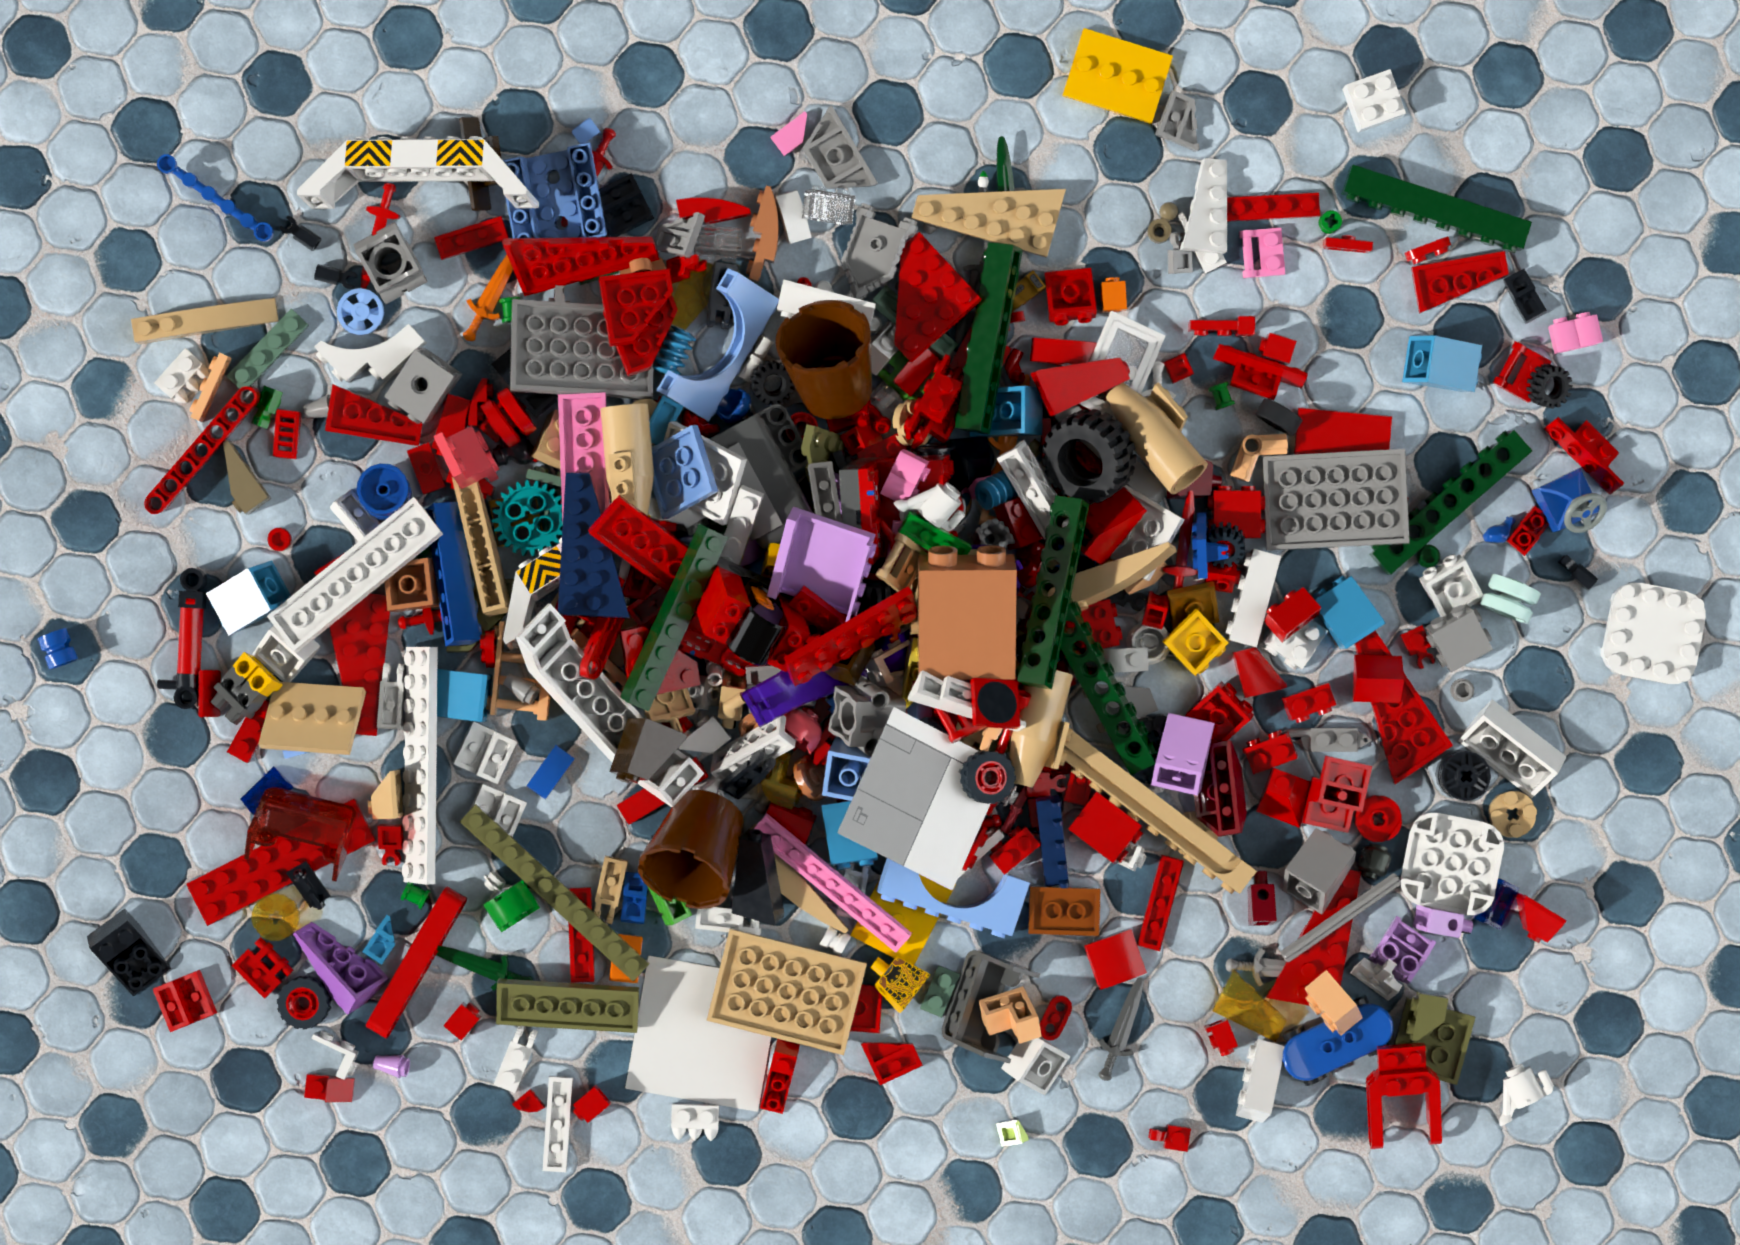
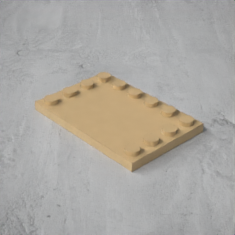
M730 928L707 1021L844 1055L867 963Z

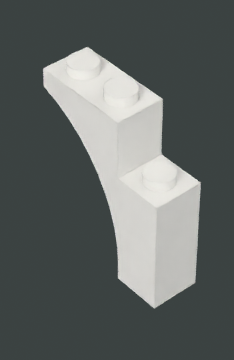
M408 324L389 340L368 348L344 349L329 345L323 341H320L314 347L318 351L315 355L324 364L329 362L334 368L331 371L340 382L345 380L350 383L368 365L371 366L368 369L369 372L377 380L382 378L387 381L408 361L415 349L422 348L427 342Z

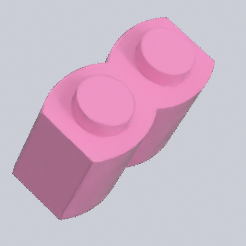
M1590 312L1577 314L1575 320L1568 321L1567 317L1553 320L1554 324L1548 327L1554 354L1589 347L1603 342L1597 314L1590 316Z
M902 449L880 494L894 501L899 499L907 500L918 495L920 490L917 489L920 481H925L930 471L927 468L929 461Z

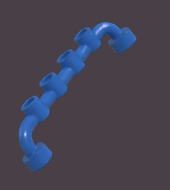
M164 154L158 158L157 167L164 174H174L182 180L185 186L201 193L206 201L218 205L223 213L238 219L243 227L253 230L256 239L261 242H268L273 238L274 230L271 225L265 222L258 223L254 216L242 212L234 202L225 200L218 195L213 187L204 185L198 181L197 176L193 173H187L177 166V161L173 156Z

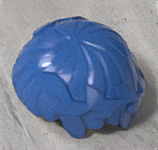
M731 388L720 401L716 414L726 423L741 421V418L746 415L751 405L749 394L741 388H738V390Z

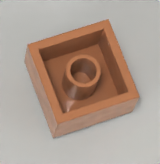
M431 558L411 560L384 582L388 611L403 612L440 606L433 559Z

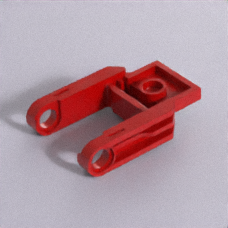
M619 577V581L622 588L625 580ZM557 601L556 606H555V609H556L557 611H558V601ZM562 616L566 620L564 623L569 635L578 617L582 620L596 623L583 653L585 654L580 663L579 674L584 678L597 679L603 671L625 618ZM592 661V662H593V666H592L591 671L589 672V671H588L589 664H590V662Z
M1424 1042L1377 1046L1378 1068L1373 1070L1366 1078L1370 1149H1383L1382 1096L1384 1095L1392 1097L1425 1093L1426 1120L1429 1125L1430 1135L1428 1142L1429 1145L1442 1144L1440 1080L1437 1073L1429 1066H1426V1046Z

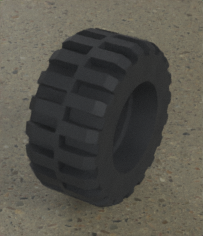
M1088 409L1080 410L1057 423L1047 433L1045 437L1046 443L1042 446V453L1045 454L1042 457L1043 466L1046 465L1047 470H1045L1047 478H1051L1053 487L1055 489L1058 487L1061 490L1060 494L1064 497L1080 498L1088 504L1100 503L1114 495L1130 481V477L1135 470L1133 464L1136 463V454H1133L1135 445L1134 442L1129 440L1131 435L1128 430L1124 431L1121 427L1123 424L1118 419L1114 421L1112 415L1106 412L1101 414V411L1096 409L1091 411ZM1077 439L1091 443L1098 450L1103 463L1102 474L1090 472L1079 463L1075 450Z

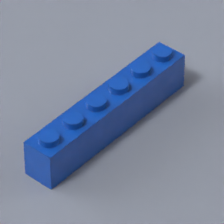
M458 502L433 503L425 510L443 533L441 537L431 544L445 646L471 645L480 640L482 629L477 619L478 603L474 599L473 593L475 582L470 573L471 559L467 552V541Z

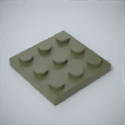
M1406 997L1393 1045L1424 1042L1426 1046V1066H1429L1437 1073L1440 1081L1457 1085L1476 1017L1447 1009L1444 1023L1418 1041H1414L1409 1038L1410 1034L1406 1033L1408 1020H1412L1414 1012L1411 1010L1412 999Z

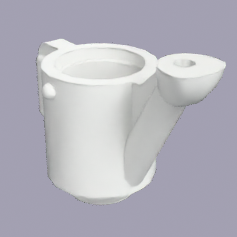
M947 482L945 485L937 483L935 487L907 500L899 499L894 502V505L902 512L917 509L930 523L938 528L942 527L946 531L955 529L965 517L961 510L956 511L962 504L959 499L960 492Z
M1519 1064L1506 1071L1507 1077L1503 1079V1113L1499 1119L1500 1126L1513 1120L1512 1115L1515 1109L1526 1107L1552 1093L1554 1085L1546 1070L1538 1072V1076L1544 1086L1543 1088L1540 1087L1530 1066L1524 1068L1523 1064Z

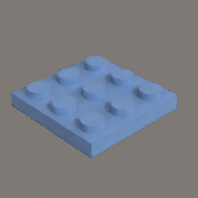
M691 425L652 447L654 467L652 488L662 519H670L719 492L698 425Z

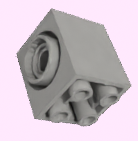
M426 348L415 349L384 397L389 400L388 404L396 410L400 411V409H403L409 413L407 417L415 423H426L434 419L463 373ZM423 378L428 382L427 389L422 384Z

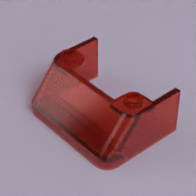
M268 788L264 791L248 828L244 859L249 860L255 844L271 846L277 842L280 836L324 847L322 856L327 862L334 864L332 881H337L347 855L356 811L353 807L346 804L282 788Z

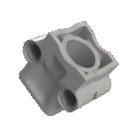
M395 222L377 231V234L374 236L371 234L353 244L359 260L385 304L405 295L404 292H410L428 282L410 245ZM391 253H399L402 258L400 269L395 274L383 275L381 262L384 257Z
M861 675L855 686L851 684L848 686H835L833 696L835 710L830 718L828 731L840 737L849 747H857L866 755L872 756L892 709L895 707L906 713V701L889 687H878Z

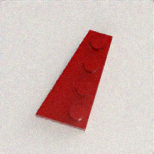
M1505 251L1411 267L1419 314L1508 275Z

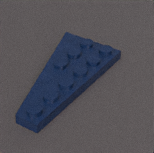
M566 473L558 612L561 616L630 618L612 551L590 535L588 531L601 516L591 475L588 473Z

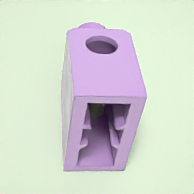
M1417 905L1413 928L1428 933L1460 938L1461 933L1470 934L1472 932L1473 921L1464 919V915L1460 913Z

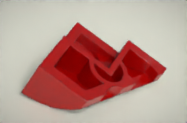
M1256 647L1232 652L1244 698L1287 688L1283 679Z

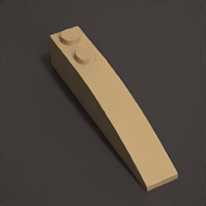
M275 298L195 308L131 319L134 341L140 345L279 322Z
M452 477L483 614L492 617L507 613L510 598L479 482L477 481L461 489Z
M1167 542L1076 573L1071 594L1073 602L1077 601L1081 611L1088 608V605L1120 592L1165 562L1177 552L1176 547ZM1055 587L1049 590L1048 597L1054 594Z
M755 823V824H754L751 828H749V829H753L757 824ZM774 853L781 894L821 922L843 933L849 931L847 926L805 878Z

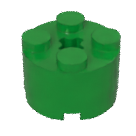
M523 880L483 905L501 933L540 908Z

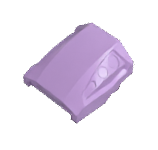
M1396 916L1380 943L1369 956V959L1381 966L1388 959L1392 960L1397 964L1392 971L1394 978L1409 984L1426 961L1436 942L1425 938L1403 923L1400 917Z

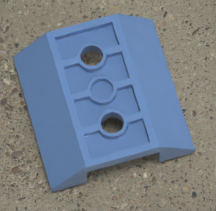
M590 142L567 147V150L530 158L521 156L503 160L539 202V208H515L506 198L513 238L607 236ZM552 171H558L560 175L559 181L555 184H551L548 179ZM561 217H565L568 220V226L564 230H559L557 227V220Z

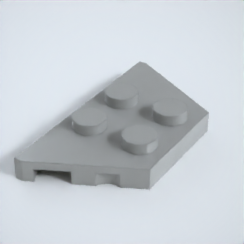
M831 105L802 147L803 151L826 189L876 186L878 184Z

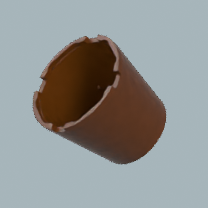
M836 300L817 301L798 308V313L790 319L787 317L780 325L776 334V349L805 407L813 415L824 419H841L857 413L867 404L872 394L871 330L868 319L864 313L861 314L854 309L853 305Z
M689 790L670 809L639 858L638 872L643 882L657 895L670 902L673 899L685 902V907L707 909L722 904L729 894L739 838L741 837L744 824L743 815L731 801L719 794L706 790Z

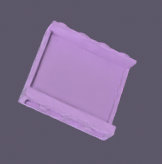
M793 507L786 520L767 597L776 599L779 592L794 596L804 585L836 610L847 614L846 621L850 620L852 615L857 616L861 605L857 600L858 597L863 596L866 583H863V578L868 577L872 565L868 563V560L873 558L877 547L876 544H873L876 534Z

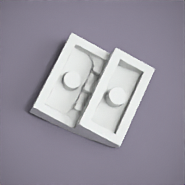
M472 721L452 763L498 784L517 741Z
M481 783L470 810L477 804L513 837L527 802Z

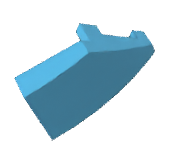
M389 915L385 916L376 929L375 934L362 951L363 954L381 966L395 947Z

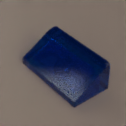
M273 766L240 800L254 816L261 819L293 789V785Z
M1498 878L1492 905L1484 912L1475 915L1474 918L1501 930L1520 888Z

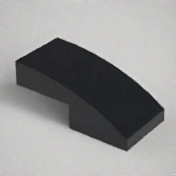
M1525 269L1503 279L1525 324L1546 314L1547 310L1537 295L1536 287Z

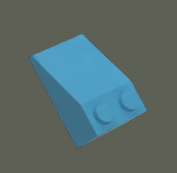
M1014 386L998 388L990 435L970 432V437L1042 435L1043 400L1037 387Z

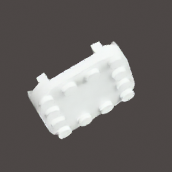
M1627 583L1620 586L1612 594L1609 601L1611 602L1603 647L1601 648V657L1605 665L1611 672L1623 676L1665 684H1680L1688 681L1693 675L1698 662L1706 619L1704 602L1696 595L1687 591L1656 585Z
M1442 813L1420 815L1413 822L1409 832L1401 873L1403 894L1412 903L1465 915H1477L1484 912L1492 905L1495 898L1504 851V840L1501 833L1493 825L1482 821Z

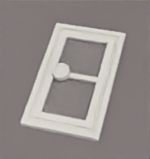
M1110 311L1089 362L1121 357V360L1125 361L1130 369L1128 374L1130 379L1123 383L1141 395L1165 335L1114 311ZM1114 387L1079 403V405L1090 410H1100L1101 414L1106 412L1112 415V419L1116 421L1106 399L1107 394Z

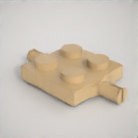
M688 688L656 695L649 712L645 710L647 719L657 723L670 722L672 729L682 733L683 730L679 719L693 715L695 708Z

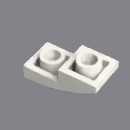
M793 190L775 195L778 217L783 222L786 242L792 244L811 238L808 221L798 191Z

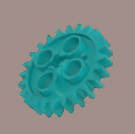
M526 480L525 487L520 482H516V490L508 486L510 494L501 493L504 499L503 502H495L500 506V509L492 511L498 515V518L493 519L492 522L499 524L494 529V532L502 533L498 538L499 541L507 540L504 547L509 548L511 545H514L513 553H517L521 549L522 556H526L528 550H530L531 556L535 557L536 550L540 552L544 547L548 546L553 548L551 544L553 541L558 544L560 543L557 536L562 535V504H559L562 496L554 497L557 490L553 488L548 492L549 485L546 483L540 488V483L537 480L533 486H531L529 480ZM536 497H541L544 502L543 506L535 510L532 507V501ZM514 505H519L521 507V514L514 518L510 515V509ZM546 510H550V514L534 518L533 524L525 521L514 527L511 526L512 522L527 519L528 513L538 515ZM544 519H549L551 522V528L547 532H542L540 529V523ZM527 527L529 536L524 540H520L518 537L519 529Z

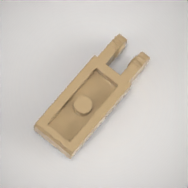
M605 855L595 898L596 906L594 913L600 917L602 904L611 905L607 915V923L612 924L616 907L619 905L628 860Z

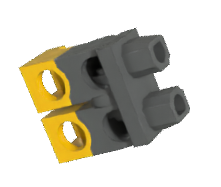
M243 652L222 678L221 682L215 685L214 689L217 693L211 700V703L222 711L230 704L232 707L225 714V717L231 723L237 725L245 717L251 719L255 715L254 712L260 709L265 699L273 691L277 692L283 684L255 656Z

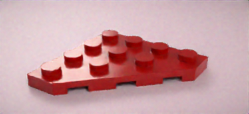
M920 232L916 233L905 243V247L902 248L895 330V346L911 363L981 301L977 293Z

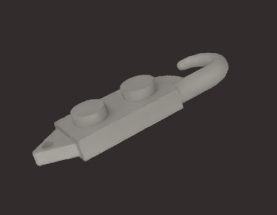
M1290 728L1282 732L1289 731L1290 737L1301 738L1303 748L1310 752H1358L1359 748L1372 741L1371 738L1359 732L1358 728Z

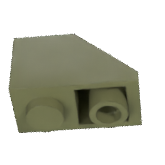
M1417 992L1416 997L1413 996L1411 1001V1010L1414 1011L1413 1018L1408 1020L1406 1033L1410 1034L1409 1038L1411 1040L1418 1041L1445 1022L1448 1005L1447 997Z

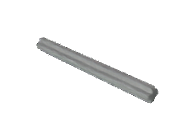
M1392 873L1280 952L1286 962H1291L1400 886L1401 880L1395 873Z

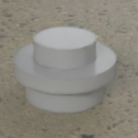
M1457 679L1450 687L1451 696L1456 701L1466 702L1472 698L1474 686L1467 679Z

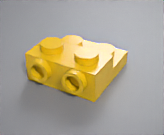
M1197 609L1188 615L1162 641L1188 671L1195 676L1203 673L1209 667L1208 663L1214 657L1217 658L1222 655L1226 650L1225 646L1229 643Z

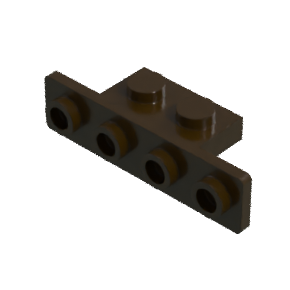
M478 117L459 118L462 139H469L471 136L482 137ZM489 136L483 138L501 158L499 137ZM468 181L472 211L491 210L489 187L497 185L495 181Z

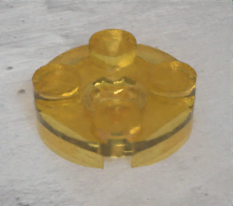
M274 893L263 897L257 902L253 908L251 919L254 928H256L260 936L270 941H280L291 936L297 929L300 921V912L294 900L284 894ZM275 910L279 911V915H282V920H278L277 924L273 923V919L269 917L270 914H274Z

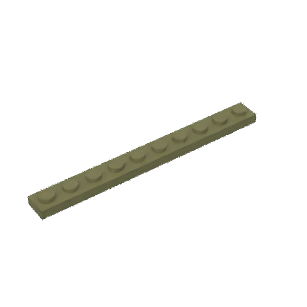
M477 804L461 819L460 823L632 981L650 964Z

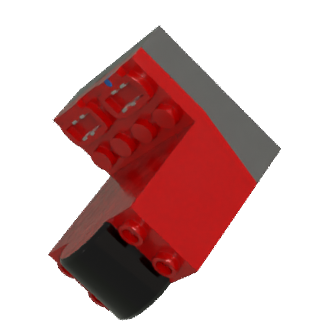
M949 454L919 456L929 461L927 468L930 469L925 481H920L917 489L920 490L919 494L935 487L937 483L945 485L947 482L955 487L961 494L959 499L962 502L956 511L961 510L965 514V517L957 525L959 526L971 511L972 497L964 483L958 479L950 478V475L954 473L953 460H949ZM897 457L855 458L839 470L842 523L876 534L873 544L877 545L873 558L868 560V563L872 565L879 559L886 557L889 539L882 531L881 521L883 520L890 529L893 520L901 521L900 510L894 505L895 501L880 494ZM954 529L951 531H947L952 535L958 537L957 531H954Z
M720 557L679 647L681 650L696 657L714 662L722 666L723 669L738 676L746 677V665L762 666L769 664L787 672L784 657L801 648L811 633L805 617L788 605L793 596L779 592L776 599L767 597L770 579Z

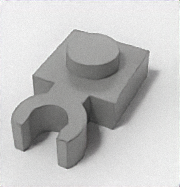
M1178 233L1170 234L1173 250H1168V274L1193 273L1192 251L1180 250L1185 233H1180V241Z

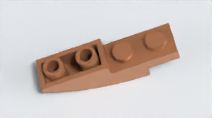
M767 185L765 191L760 190L757 204H760L758 214L753 213L750 226L754 227L753 233L761 235L760 239L756 238L753 246V252H756L754 261H749L746 274L750 275L749 280L755 283H759L765 261L774 263L779 239L777 207L772 189Z

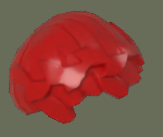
M689 410L683 413V426L698 425L701 435L706 438L715 436L719 432L720 427L717 424H708L705 419L699 418L698 415Z

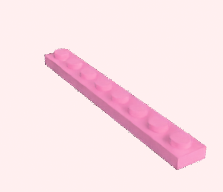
M766 813L753 828L771 835L775 854L894 952H897L909 939L912 933L770 815Z

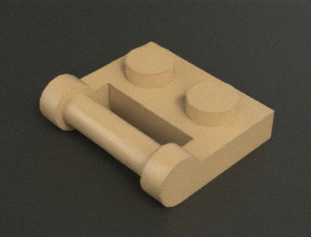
M901 533L896 534L894 538L895 543L882 568H878L875 574L876 577L885 581L897 592L907 586L911 587L918 574V555H928L910 538ZM903 547H905L904 550H903V552H902V554H901V556H900V558H899V560H898V562L896 563V565H895L893 571H892L891 574H890V571H891V569L893 568V566H894V564H895V562H896V560H897L899 554L901 553Z

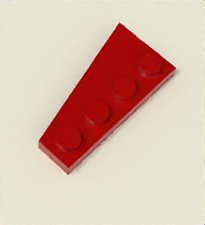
M332 384L325 431L419 446L422 422L420 424L415 423L405 414Z

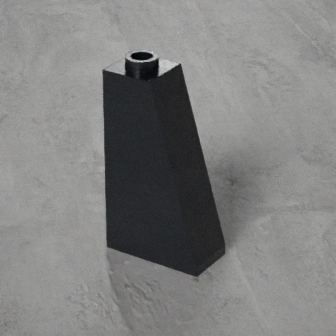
M748 829L739 838L732 914L775 926L784 917V907L771 835L763 833L759 829Z

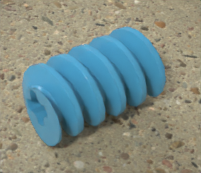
M671 325L675 332L668 331L667 336L671 340L663 341V344L668 349L659 350L664 358H656V362L660 366H653V370L664 375L668 370L682 375L677 370V367H685L681 358H689L684 351L693 349L688 344V341H696V338L692 334Z
M1004 470L979 481L975 487L976 500L985 510H990L1000 503L1018 496Z

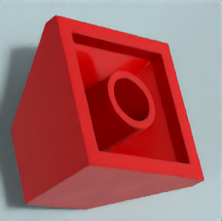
M1271 768L1256 812L1300 828L1311 782L1279 769Z
M1517 893L1515 896L1523 929L1529 932L1527 937L1535 942L1540 943L1542 940L1548 943L1566 923L1567 920L1530 897L1521 893Z

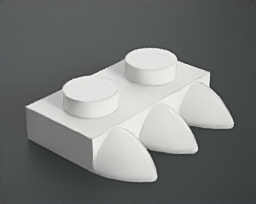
M185 348L154 384L171 399L180 403H188V397L183 388L190 391H198L199 386L194 375L201 379L208 378L209 371L205 364Z
M672 1103L671 1128L674 1136L680 1140L684 1136L686 1129H688L691 1138L696 1141L702 1129H704L707 1138L712 1141L719 1129V1105Z

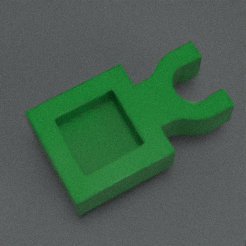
M264 385L260 394V401L256 405L258 411L251 423L268 429L271 413L275 414L276 409L280 406L283 392Z

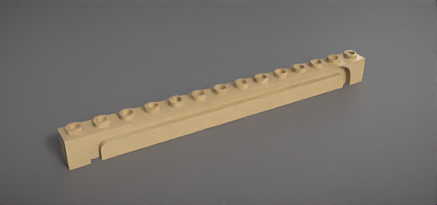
M1072 731L1070 742H1065L1063 751L1067 752L1065 762L1073 767L1071 769L1073 774L1081 780L1085 776L1091 781L1090 787L1100 794L1104 791L1110 795L1108 800L1118 808L1123 805L1129 810L1128 816L1136 822H1139L1141 819L1148 824L1146 829L1156 837L1161 834L1167 839L1164 842L1174 851L1179 848L1186 853L1183 858L1193 865L1199 863L1203 866L1202 872L1212 880L1215 877L1223 882L1221 887L1232 894L1235 891L1240 894L1257 872L1255 869Z

